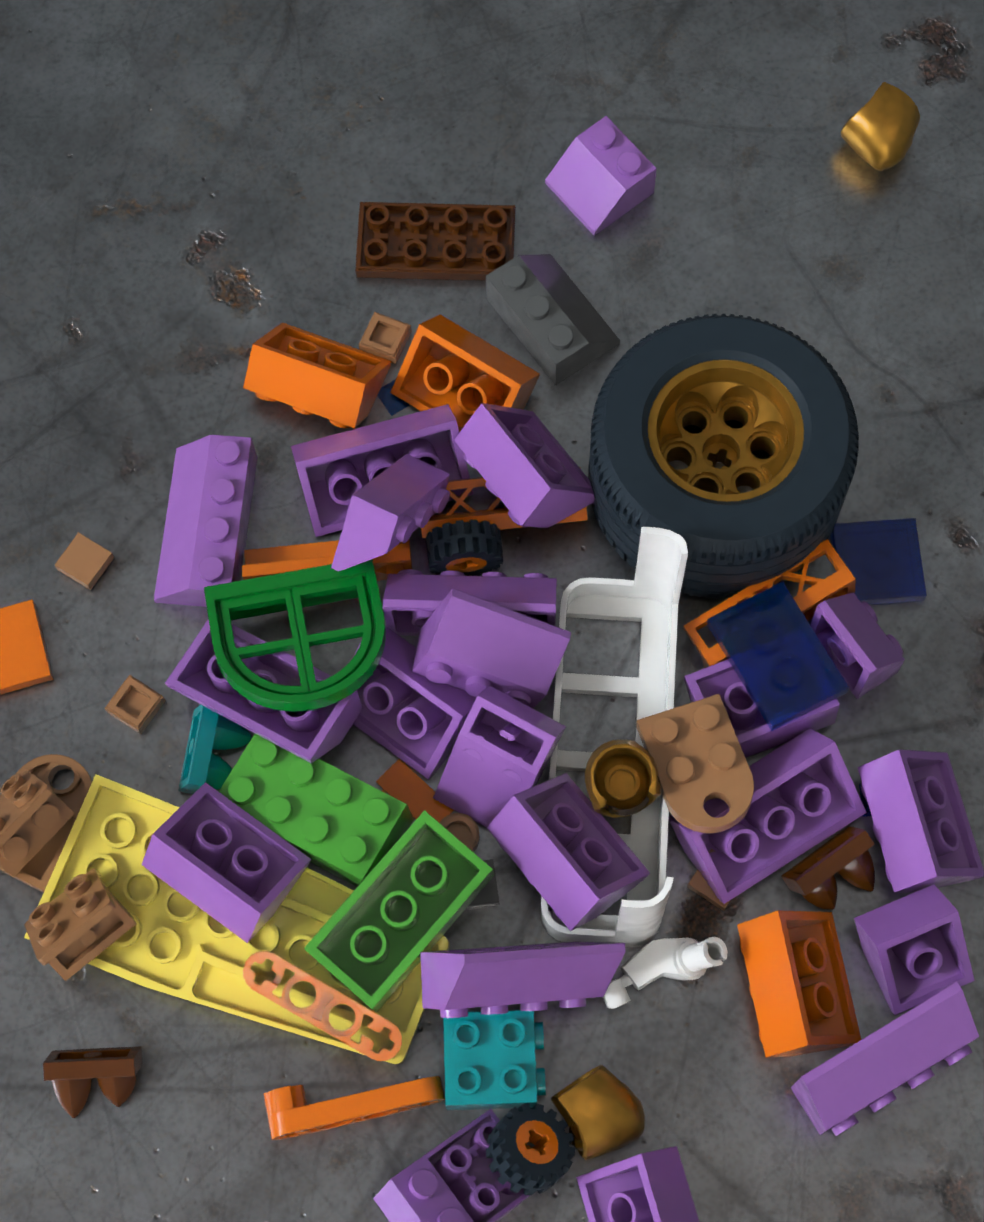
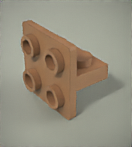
M28 770L11 776L0 789V867L12 878L23 869L75 814L46 783Z
M93 868L86 874H79L66 885L64 892L53 901L39 905L30 914L29 920L24 926L37 960L43 966L49 963L67 981L135 926L136 922L127 909L105 886L101 875Z

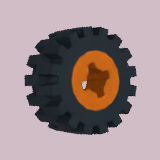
M459 520L455 524L449 522L442 524V528L435 527L432 529V532L427 533V556L431 573L440 575L443 571H459L464 573L465 576H480V573L492 572V569H498L500 564H503L500 529L496 524H490L488 521L479 523L477 520H470L469 522Z
M529 1103L522 1104L518 1109L516 1107L511 1109L492 1129L493 1131L487 1139V1143L490 1146L486 1149V1158H493V1162L489 1165L491 1172L498 1171L501 1176L497 1180L502 1185L508 1181L511 1184V1191L518 1193L523 1188L524 1195H533L536 1191L539 1194L543 1193L556 1184L570 1169L573 1163L570 1160L575 1156V1148L569 1145L574 1141L572 1133L565 1132L564 1129L568 1124L564 1119L559 1122L555 1119L557 1112L550 1109L546 1113L544 1112V1105L537 1103L532 1108ZM528 1142H530V1143L534 1144L535 1146H534V1147H530L529 1145H526V1144H527Z

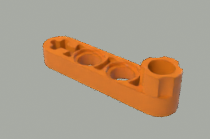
M258 951L246 960L243 968V977L246 984L257 993L373 1060L387 1061L395 1057L400 1051L402 1035L398 1027L381 1015L272 952ZM266 958L274 962L271 970L276 973L275 978L272 981L265 979L262 984L256 983L254 981L256 973L250 969L254 962L262 964ZM287 968L294 972V975L285 983L282 996L278 997L272 991L281 982L284 971ZM299 981L310 982L316 990L314 1002L305 1008L295 1006L289 997L291 987ZM338 1004L349 1005L355 1013L353 1025L346 1030L334 1029L329 1022L330 1010ZM364 1014L372 1018L366 1025L368 1028L379 1033L384 1027L391 1030L388 1038L393 1042V1045L390 1049L382 1047L378 1053L371 1050L374 1042L363 1034L360 1036L359 1043L351 1039L360 1029Z
M440 1076L421 1078L309 1105L306 1102L303 1085L285 1086L263 1094L272 1140L301 1136L421 1108L445 1100Z

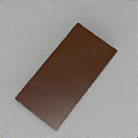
M360 202L356 278L486 281V275L514 258L515 205Z

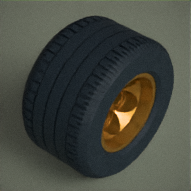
M707 314L703 317L695 316L693 319L689 317L685 321L681 319L677 323H670L669 326L665 325L661 329L655 330L653 334L650 333L645 338H642L621 357L605 379L598 394L591 423L588 479L594 492L592 508L598 524L613 548H616L615 551L623 560L627 561L635 570L641 527L663 528L681 535L686 541L688 549L681 594L689 593V596L694 595L700 598L706 596V598L719 599L723 597L726 599L750 585L772 579L797 565L814 551L821 542L829 539L838 520L855 473L859 451L857 419L846 386L843 384L841 377L838 376L837 371L833 369V366L827 363V359L824 356L822 357L819 351H815V347L808 345L806 340H801L800 336H794L793 332L786 331L784 327L779 328L777 324H769V321L765 320L762 322L761 319L756 318L755 320L750 316L744 318L743 315L738 317L734 314L726 316V314H721V316L712 314V316H709ZM736 420L742 423L743 427L734 429L727 426L725 422ZM695 425L702 429V432L698 434L688 433L684 430V427ZM763 450L770 455V458L759 459L752 452ZM680 460L688 467L676 470L668 463ZM717 462L724 464L721 468L714 467ZM746 485L754 490L740 493L737 487ZM781 580L780 582L776 583L773 587L777 586L778 584L786 580Z

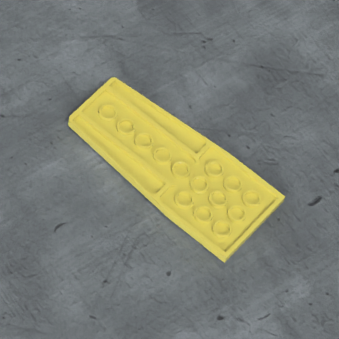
M95 774L38 904L39 906L53 901L64 892L66 885L77 875L86 874L93 868L97 870L105 886L133 916L136 925L88 964L146 988L362 1054L252 990L246 984L243 977V968L246 960L258 951H269L372 1010L304 949L354 890L307 867L274 915L249 943H246L141 865L153 833L180 807ZM26 932L24 938L30 940ZM443 935L430 951L448 950V939ZM266 958L262 964L257 962L252 964L250 969L256 973L254 978L256 983L262 984L265 979L272 981L275 978L276 973L271 970L273 961ZM421 962L379 1011H374L397 1026L402 1035L400 1051L395 1057L385 1062L400 1064L405 1060L425 1008L422 1006ZM287 968L285 969L281 982L272 991L274 995L282 996L284 985L294 975V972ZM299 981L291 987L289 997L295 1006L305 1008L314 1002L316 990L310 982ZM338 1004L330 1010L329 1022L334 1029L346 1030L353 1025L355 1013L349 1005ZM364 1014L360 1029L351 1039L359 1043L360 1036L363 1034L374 1042L371 1049L374 1052L378 1053L382 1047L390 1049L393 1045V1042L388 1038L391 1030L384 1027L379 1033L368 1028L366 1025L372 1018Z

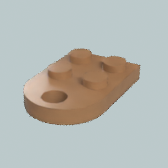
M720 694L636 720V728L643 746L655 760L658 769L657 777L661 785L660 790L672 816L680 824L700 833H718L734 827L745 817L753 798V776ZM710 799H721L728 805L729 812L723 817L715 818L706 813L704 804Z
M58 754L34 758L17 772L19 774L24 770L31 772L46 783L75 812L67 823L14 877L43 893L93 781L80 763L70 757ZM63 769L73 771L74 780L68 788L63 790L53 788L52 780L58 771ZM0 867L1 872L9 875L2 867Z

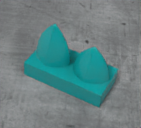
M201 704L194 709L178 791L193 795L205 782L215 790L221 789L232 768L221 757L213 754L212 749H235L248 744L252 736L247 729Z

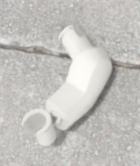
M688 937L653 940L620 967L624 975L610 982L603 997L607 1008L614 1009L631 1001L625 988L631 984L637 990H640L660 977L675 980L699 979L705 974L707 968L723 964L721 960L727 959V947L718 937H709L701 942Z

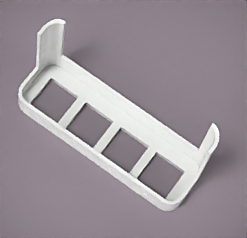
M641 527L634 580L580 578L570 583L563 591L559 628L566 629V617L641 622L638 677L563 673V655L556 671L553 720L560 722L561 693L637 697L636 720L674 708L678 604L688 558L687 543L681 535L663 528ZM636 728L635 741L644 748ZM557 744L550 758L549 780L556 777V770L585 772L587 762L593 752L558 750ZM662 792L649 806L631 815L630 834H618L650 872L642 882L627 893V900L622 899L619 916L601 914L597 918L570 931L556 916L554 911L548 910V903L541 896L542 924L549 935L562 942L625 943V947H638L650 942L658 933L674 877L666 878L669 810Z

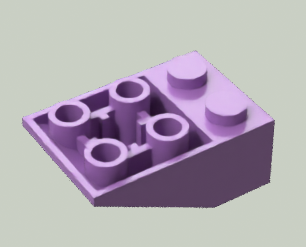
M488 686L477 696L458 734L433 799L459 813L470 816L475 822L487 828L513 795L537 785L566 726L492 686Z
M489 1109L399 1172L385 1184L373 1199L389 1222H498L531 1196L524 1195L523 1188L518 1193L511 1191V1184L507 1181L502 1185L497 1180L501 1176L498 1171L492 1173L489 1165L493 1162V1158H486V1149L490 1146L487 1143V1139L493 1131L492 1129L500 1121L492 1109Z

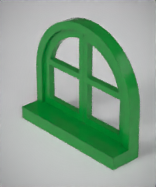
M372 559L339 572L332 569V564L204 587L214 653L220 671L227 682L248 700L258 705L281 711H308L323 708L348 697L359 689L377 668L386 641L384 612ZM354 598L359 599L363 625L307 635L302 608ZM288 611L292 638L240 648L235 647L232 620ZM362 637L360 647L353 659L335 675L316 683L310 647ZM295 650L301 686L281 685L267 681L253 673L241 659Z

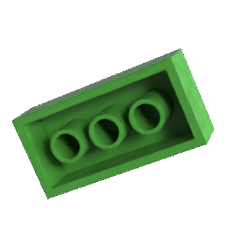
M257 734L253 735L219 790L226 798L309 857L311 863L356 887L360 885L414 821L406 803L321 759H317L311 764Z
M424 810L304 949L366 1005L378 1012L421 962L420 952H429L494 877V871Z

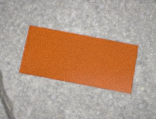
M400 759L376 781L390 796L406 803L415 819L425 810L435 820L440 822L454 811V809L433 799L435 791Z

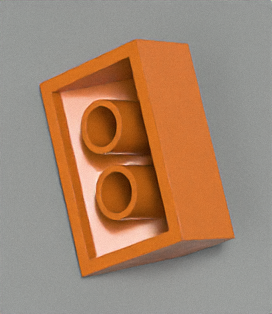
M439 314L419 324L390 393L419 411L448 404L456 418L460 432L481 403L524 410L540 373Z
M282 322L252 344L243 389L255 392V395L262 400L270 402L280 401L291 405L293 410L305 415L316 414L327 418L334 426L356 428L368 417L390 369L391 361Z
M778 910L737 924L740 936V949L745 959L750 983V995L754 1001L759 1025V1037L763 1044L766 1058L797 1056L852 1046L861 1040L832 912Z

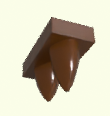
M848 826L781 875L791 891L800 893L811 904L822 909L833 910L836 906L838 892L834 874L837 872L855 887L870 892L874 890L875 870L868 849L875 844L866 830Z
M142 1047L52 1051L43 1062L44 1081L52 1080L53 1089L59 1103L72 1118H76L84 1108L88 1100L93 1078H97L98 1085L104 1096L116 1107H120L129 1098L136 1084L137 1072L142 1066Z

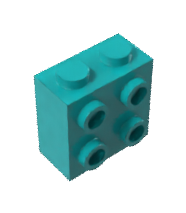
M517 1010L508 1011L505 1014L491 1015L481 1014V1012H468L467 1017L443 1018L445 1106L447 1110L519 1108L522 1104L529 1103L532 1108L537 1103V1096L546 1095L545 1068H536L535 1050H544L543 1022H534V1011Z

